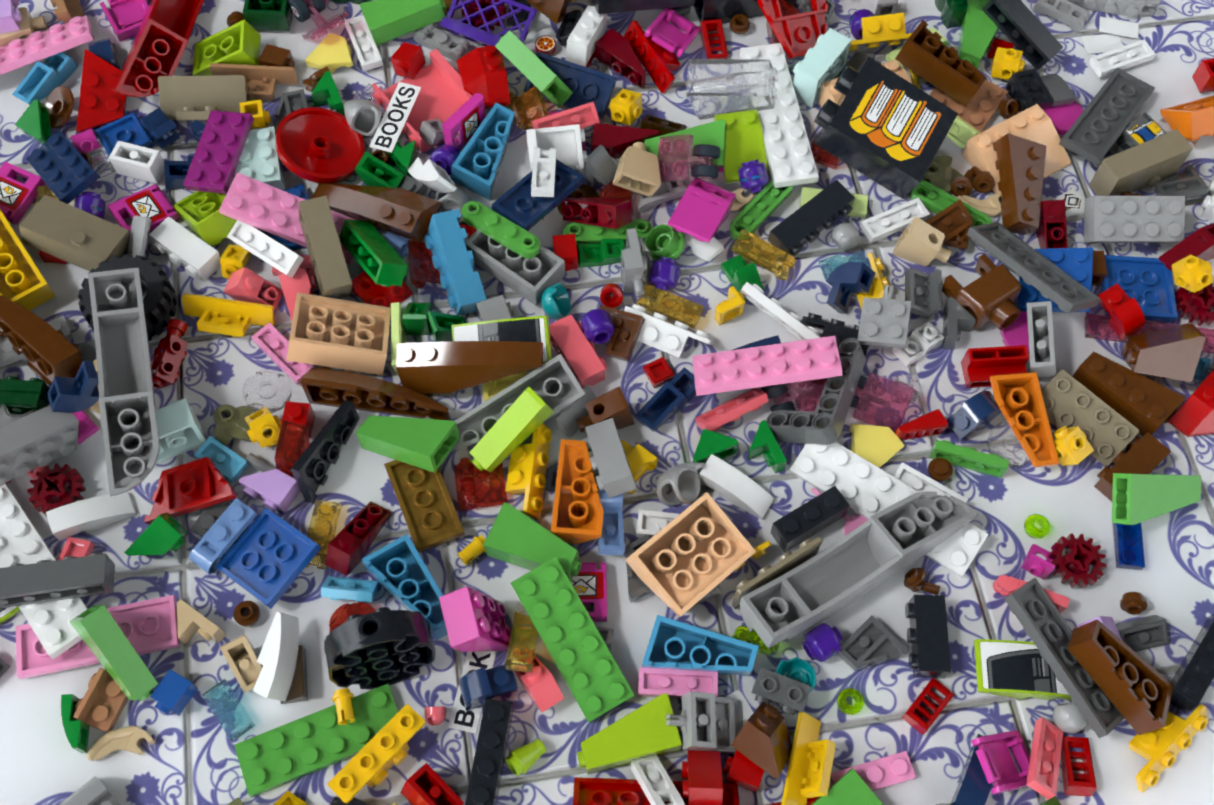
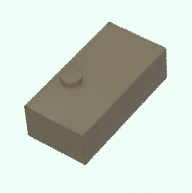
M1176 129L1103 159L1089 186L1096 196H1120L1122 192L1128 190L1133 193L1148 186L1154 187L1155 184L1177 173L1193 148Z
M47 195L41 198L19 224L24 244L88 271L98 268V264L102 261H110L111 257H123L128 249L130 237L128 229Z
M327 196L299 201L298 218L321 296L335 299L350 296L352 282Z

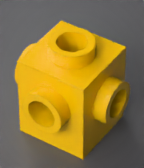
M998 47L993 59L991 77L1009 80L1013 73L1022 72L1025 66V60H1022L1023 51Z
M622 89L610 102L611 119L622 124L631 125L643 112L642 94Z
M261 99L239 103L240 113H249L254 118L250 130L266 128L271 123L269 110L265 111Z
M1189 255L1172 264L1174 283L1177 286L1195 293L1213 283L1210 262Z
M266 406L244 418L250 428L246 431L253 444L258 442L261 448L272 447L280 441V438L284 437L280 430L283 426L277 415L272 416Z
M1063 426L1053 433L1057 457L1062 466L1079 464L1094 451L1086 439L1085 433L1079 426L1069 428Z

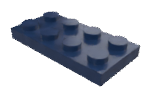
M537 51L536 56L573 92L562 106L571 109L594 101L598 118L604 119L617 77ZM527 79L523 91L525 94L551 102Z
M61 131L50 136L42 146L32 151L30 156L26 158L56 197L66 204H69L100 178V175Z
M556 159L554 197L531 196V171L492 204V210L529 231L584 183L585 176Z

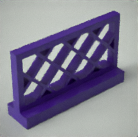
M453 0L447 16L442 19L440 26L449 33L482 46H495L509 30L513 32L519 29L521 34L519 40L524 44L537 10L513 0H497L498 2L496 3L494 0H491L492 5L483 9L479 0H466L464 2L460 0V4H458L459 0ZM476 1L479 11L469 15L465 6ZM508 4L511 12L500 16L497 7ZM463 8L466 17L460 20L454 19L455 11ZM495 9L498 18L487 23L484 13ZM522 11L529 12L527 21L519 24L516 14ZM481 15L485 24L474 27L471 19ZM514 16L517 25L506 30L502 20ZM500 22L503 32L496 35L492 34L489 27Z

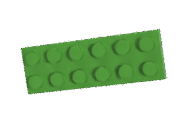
M557 557L550 559L511 582L512 587L588 722L635 696Z
M389 684L353 697L351 700L356 721L350 723L348 720V725H338L335 704L234 744L248 795L251 798L355 756L398 713Z

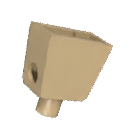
M18 8L22 16V21H19L20 30L0 34V47L8 45L12 40L27 38L37 30L46 29L47 24L44 17L32 18L27 8Z
M642 142L634 143L633 147L629 146L619 160L613 185L652 197L661 185L658 157L653 153L647 152L646 145Z
M915 216L899 236L892 254L916 264L928 266L934 258L946 263L952 251L942 247L945 238L944 233Z

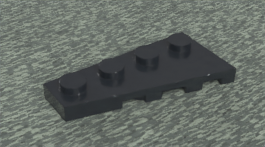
M345 400L291 468L306 502L315 503L318 497L315 493L319 485L324 486L328 479V476L325 474L329 466L336 464L341 444L346 445L360 419L354 403Z

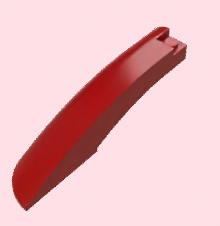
M204 0L151 1L120 74L115 92L137 98L151 96L159 92L158 77L174 75L189 42L188 40Z

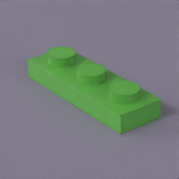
M936 440L929 456L930 459L944 458L952 465L998 478L1003 476L1009 464V460L1002 458L1000 455L982 453L975 448H964L946 440Z

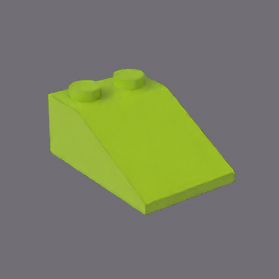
M244 19L195 43L192 75L213 76L210 70L211 63L260 66L258 59L260 57L261 35Z
M757 109L714 115V121L725 120L727 123L725 167H723L725 182H739L738 169L742 167L741 163L759 159V162L765 163L768 173L762 126Z
M196 191L172 205L194 234L210 246L220 244L222 239L228 236L237 221L219 213V209L226 196L222 193Z

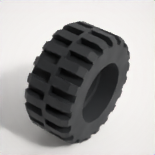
M132 254L123 255L121 258L114 256L108 262L102 261L98 264V268H93L89 273L139 268L141 289L147 291L143 298L148 342L156 334L157 336L164 332L163 328L167 327L171 319L170 317H174L176 314L177 297L172 284L161 266H158L151 259H146L144 256L136 255V257H133ZM84 278L81 284L83 289H80L78 294L80 299L78 304L82 315L94 331L89 281L87 278Z

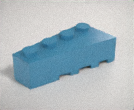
M498 103L494 104L451 167L452 181L490 200L513 130L515 112Z
M459 209L433 214L427 234L424 236L427 249L431 250L433 255V265L435 269L439 270L441 286L443 289L446 288L448 293L449 306L451 309H454L457 316L476 312V303L487 300L478 271H473L474 257L472 250L467 251L465 238L467 234L465 228H460L458 218L461 217Z
M408 534L361 559L366 570L406 610L421 612L430 622V632L436 640L448 634L439 597L443 596Z
M657 615L642 668L718 672V674L750 676L759 646Z

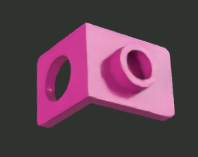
M93 129L70 136L74 146L80 153L89 154L93 161L104 157Z
M1032 544L1021 568L1044 580L1054 570L1055 565L1051 563L1053 560L1048 558L1049 551L1036 544ZM1036 553L1042 554V555L1045 557L1046 560H1044V559H1042V558H1040V557H1038V556H1036V555H1034V554H1036Z

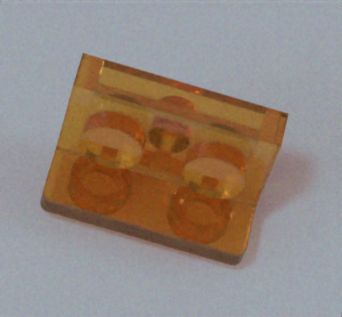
M536 86L520 97H517L512 92L509 93V107L515 112L514 122L519 129H524L525 131L533 129L531 121L549 116L541 92Z

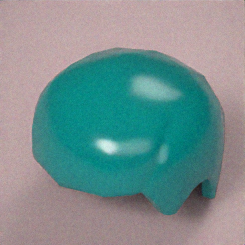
M561 283L547 287L542 293V309L551 319L560 320L571 312L568 293Z
M794 657L789 660H781L776 668V673L809 685L811 687L809 693L813 691L817 681L816 672L809 662Z

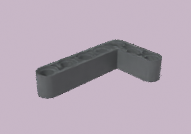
M847 338L840 343L838 352L843 376L827 378L815 412L776 410L769 414L767 424L777 441L829 445L839 439L866 362V357L859 340Z

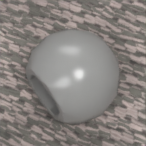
M841 223L835 226L831 233L832 241L843 251L855 248L859 242V231L850 223Z
M1073 702L1058 704L1053 709V720L1060 730L1074 734L1085 728L1087 720Z

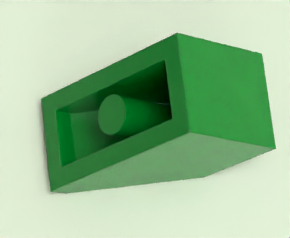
M166 512L160 514L124 553L128 556L164 555L171 551L176 553L186 543L184 538L189 532Z

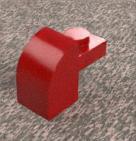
M1118 283L1097 295L1100 298L1099 303L1110 315L1108 324L1122 342L1128 339L1129 336L1143 330L1145 317L1141 307L1134 297L1132 299L1128 297Z

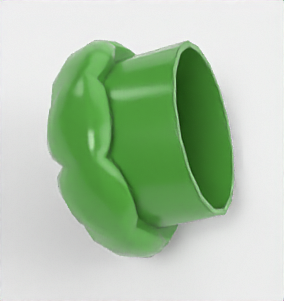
M666 224L657 225L652 228L645 240L646 248L649 250V254L654 261L659 260L661 257L676 260L682 254L686 244L684 234Z

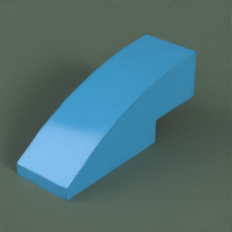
M62 52L48 57L44 63L37 61L12 95L29 105L33 100L38 99L40 101L47 97L56 87L61 86L73 74L78 65L71 57Z

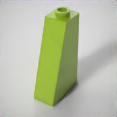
M528 387L469 452L474 457L472 463L480 471L485 469L491 473L554 411L533 389Z
M668 693L661 694L580 743L581 751L577 752L580 768L585 767L588 775L630 764L631 760L680 751L682 743L677 726L666 725V721H668L665 720L666 715H674Z

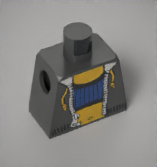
M1145 112L1122 132L1117 141L1119 147L1116 148L1115 152L1116 154L1164 135L1166 132Z

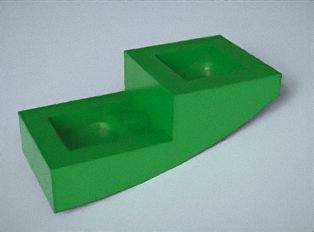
M601 239L600 244L578 243L579 267H596L621 262V250L625 249L623 239Z
M73 694L61 695V716L66 737L73 749L80 753H87L90 726L73 717L75 706L80 699Z

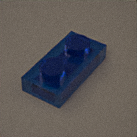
M1113 523L1116 568L1142 570L1145 567L1141 523L1135 525Z

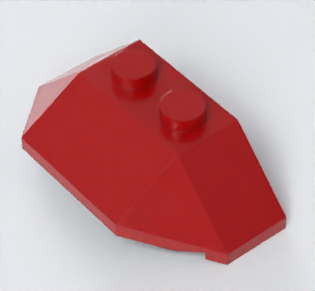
M495 46L477 47L456 60L462 85L466 92L472 96L475 93L482 94L484 104L489 108L493 107L495 103L502 106L510 105L506 69L501 53Z
M1214 369L1168 421L1169 424L1187 437L1214 434Z

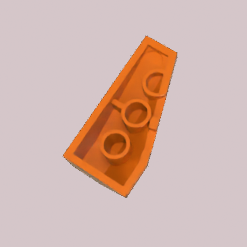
M1037 372L991 376L990 382L994 399L1034 468L1058 465L1059 461Z
M561 439L551 533L567 544H579L601 538L604 511L600 502L586 441Z

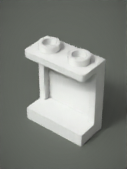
M579 124L526 130L530 172L533 170L534 147L541 148V150L556 148L557 160L573 170L584 169L587 154L586 151H582L581 142H585L584 128L580 129Z

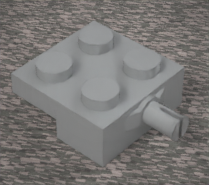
M636 228L627 229L626 249L621 250V279L624 294L635 292V296H643L645 294L643 282H646L645 270H647L646 256H642L643 241L642 237L637 236Z
M889 285L884 286L883 298L863 297L858 333L860 344L906 349L911 316V301L893 299L895 288L893 285H890V290Z
M690 691L682 695L681 715H666L665 720H668L666 721L667 726H681L683 750L720 751L723 754L735 753L736 749L731 746L736 738L734 698L715 697L713 693Z

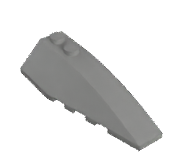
M559 354L543 364V367L537 368L456 419L455 422L460 439L451 452L477 444L528 387L533 389L554 411L547 419L584 397L586 394L564 357Z

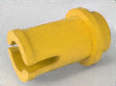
M482 535L474 536V540L457 553L460 560L466 566L481 553H486L484 548L486 539Z
M348 688L334 691V696L332 697V701L336 704L338 725H348V720L350 723L356 721L351 700L354 696Z

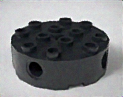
M381 607L376 609L374 613L351 615L345 623L332 630L324 640L329 680L337 686L344 688L357 684L360 685V689H375L386 684L391 686L413 678L420 673V667L424 665L430 666L435 660L436 649L431 638L430 622L419 611L390 610L389 607Z

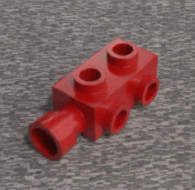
M169 320L166 328L168 331L166 337L160 339L158 347L154 350V358L151 363L154 388L162 389L172 385L179 377L178 369L187 356V351L185 350L188 342L181 339L185 335L188 325L181 320Z

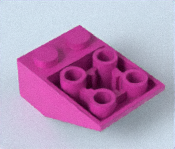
M695 177L686 189L667 225L673 227L678 232H685L694 236L698 241L709 243L728 218L736 194Z
M468 586L439 597L451 648L461 652L512 650L510 642L512 634L508 626H506L504 619L506 611L500 601Z

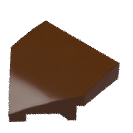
M959 199L927 220L926 223L944 233L945 238L942 245L967 249L969 236L966 234L973 221L972 216Z

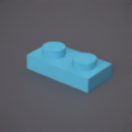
M211 436L194 453L197 459L210 458L222 475L233 484L249 467L248 461Z
M328 576L321 587V597H329L332 600H355L358 603L372 602L378 591V581Z

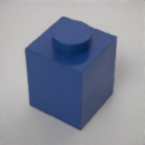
M169 669L150 697L157 702L155 708L164 714L169 715L170 712H173L179 716L198 688L189 680Z

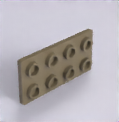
M244 75L158 77L160 108L168 120H208L211 110L240 113L239 103L247 102L246 77Z
M1063 369L1041 391L1048 420L1057 428L1079 426L1094 449L1090 454L1104 466H1109L1112 460L1139 433V429Z
M820 536L814 540L808 538L799 545V550L794 553L788 551L778 559L779 562L771 567L769 564L759 570L758 576L754 579L746 578L736 586L737 590L732 602L733 608L736 609L740 606L741 598L744 595L784 575L817 555L823 542Z

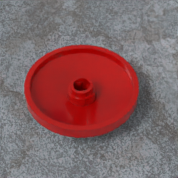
M309 107L293 111L282 119L276 131L275 148L282 163L297 176L312 182L336 183L351 177L356 173L355 168L365 153V145L361 133H357L350 128L346 117L329 109Z

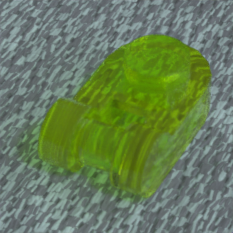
M746 626L737 627L732 635V638L759 646L757 652L761 654L771 655L772 652H778L780 642L768 648L756 631L750 632Z

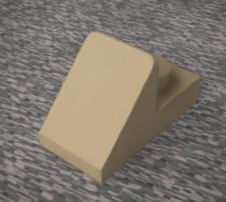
M180 599L177 602L178 638L184 645L196 633L207 641L213 638L218 643L226 636L217 625Z
M244 634L220 646V649L245 693L255 687L262 670V665L256 662L258 657L255 648Z

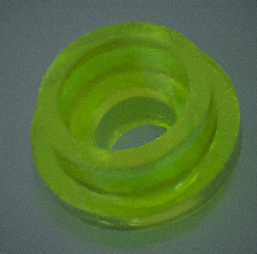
M1032 514L1025 520L1024 529L1029 537L1040 539L1049 533L1050 524L1044 516ZM1034 522L1038 523L1041 529L1036 528Z
M846 688L839 693L837 706L844 714L855 715L863 708V696L856 689ZM852 697L855 700V704L849 705L846 698Z

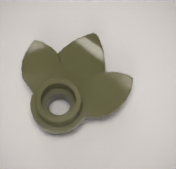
M940 155L933 159L923 179L948 193L951 191L952 181L957 177H963V175L950 167L952 157Z
M227 404L219 406L214 411V421L217 424L215 428L216 439L225 446L233 438L251 441L246 432L250 428L244 418L256 412V410L249 406L236 408ZM223 413H229L231 416L229 418H223L221 415Z

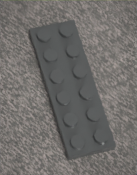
M1117 68L1063 136L1059 145L1098 166L1151 96L1155 87Z
M999 222L969 228L966 235L972 238L976 245L985 248L993 258L1003 262L1008 270L1020 275L1025 283L1038 289L1043 297L1055 302L1060 310L1072 313L1096 307L1099 303V297Z
M1033 578L1004 599L1010 611L1015 614L1022 624L1025 633L1039 649L1042 658L1047 661L1054 671L1057 680L1062 683L1071 696L1074 705L1079 708L1087 720L1089 727L1096 733L1098 738L1104 737L1124 717L1068 650L1073 631L1038 580Z

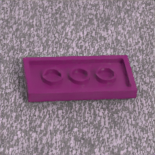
M211 110L183 183L186 190L227 194L254 121L251 114Z

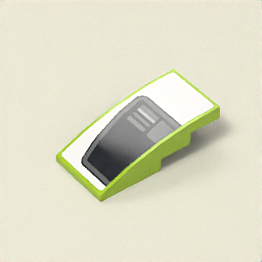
M548 316L451 325L453 341L542 342L543 364L552 359Z
M974 640L978 692L1017 699L1031 697L1049 701L1056 698L1072 701L1071 696L1062 683L1057 680L1054 671L1040 655L1039 649L1034 642Z

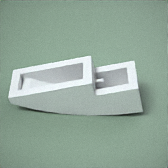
M418 157L407 170L411 176L433 191L449 193L457 189L446 170L430 159L425 162Z
M713 454L710 455L699 474L701 483L719 492V497L762 520L774 500L756 482Z
M125 492L111 497L110 494L80 500L47 511L46 515L52 534L60 541L83 531L90 534L134 516L136 512L130 494Z
M281 612L276 613L256 661L262 664L263 667L253 691L266 698L286 701L292 684L298 655V617Z

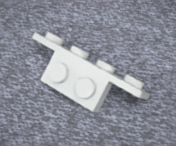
M633 303L632 307L626 306L624 309L627 312L645 318L637 341L678 358H681L689 337L712 345L714 340L709 338L710 334L699 329H697L696 333L687 330L689 325L676 321L675 324L667 322V316L654 312L652 316L645 313L646 308Z

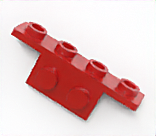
M632 21L624 37L628 39L633 51L662 94H666L675 81L671 71H677L681 64L677 60L675 53H671L652 41V36L648 38L644 36L645 32L639 23Z

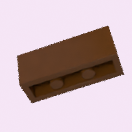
M1149 432L1142 438L1136 436L1127 445L1130 450L1127 453L1121 451L1112 460L1115 465L1112 468L1106 466L1097 475L1100 480L1094 487L1111 502L1113 473L1150 474L1171 452Z

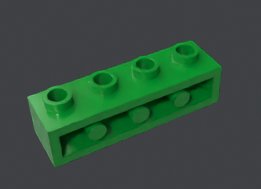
M345 219L340 233L341 243L376 284L385 287H391V285L401 286L407 274L408 265L370 222Z

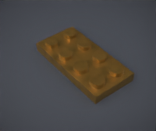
M398 460L384 464L418 553L465 535L439 468L434 473Z

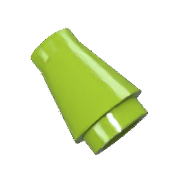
M537 738L531 743L510 751L509 756L505 758V762L515 776L525 775L535 762L546 753V748Z

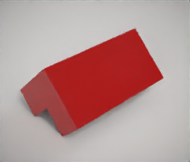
M1027 345L968 348L961 361L966 388L992 387L990 382L991 376L1027 373L1025 366L1029 360Z

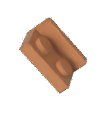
M99 668L97 673L90 678L88 690L84 697L77 702L73 717L93 728L108 733L113 730L129 699L106 669Z

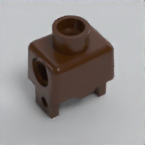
M985 254L978 258L975 271L981 277L963 288L952 275L945 278L942 292L948 298H954L975 318L976 323L972 328L974 330H979L990 322L999 330H1004L1012 325L1021 314V310L1015 303L1022 285L1004 264L996 266Z

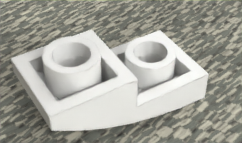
M683 232L686 244L691 246L692 253L708 262L724 251V246L715 237L708 243L698 241L694 236Z
M927 322L913 330L911 335L907 337L906 349L893 347L891 351L908 367L936 347L945 337L930 322Z

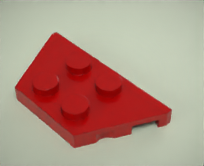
M84 50L76 127L77 133L114 122L124 117L126 111L127 96L114 91L122 71L89 50Z
M204 457L162 471L158 481V488L154 491L151 499L154 502L150 515H145L144 522L150 525L160 514L166 512L172 518L235 499L237 494L210 458Z

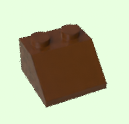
M762 702L746 721L731 746L775 779H777L790 760L792 744L785 717L774 706Z

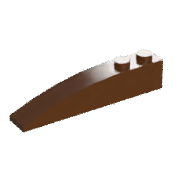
M319 183L312 198L327 196L330 210L359 221H368L375 227L419 243L423 242L432 215L437 213L441 204L439 201L402 188Z
M0 296V336L3 339L8 337L13 345L12 349L18 355L23 353L29 360L27 365L49 386H51L55 376L75 378L82 364L80 348L75 343L71 344L60 330L56 331L50 324L33 312Z
M444 341L397 343L396 369L402 386L420 394H452L461 389L476 387L485 382L500 380L502 377L517 375L543 367L542 342Z
M312 367L301 377L300 383L311 404L340 407L347 400L354 403L356 410L420 419H424L427 415L436 420L451 419L447 407L425 395L383 379L357 374L351 370H344L342 372L328 367Z

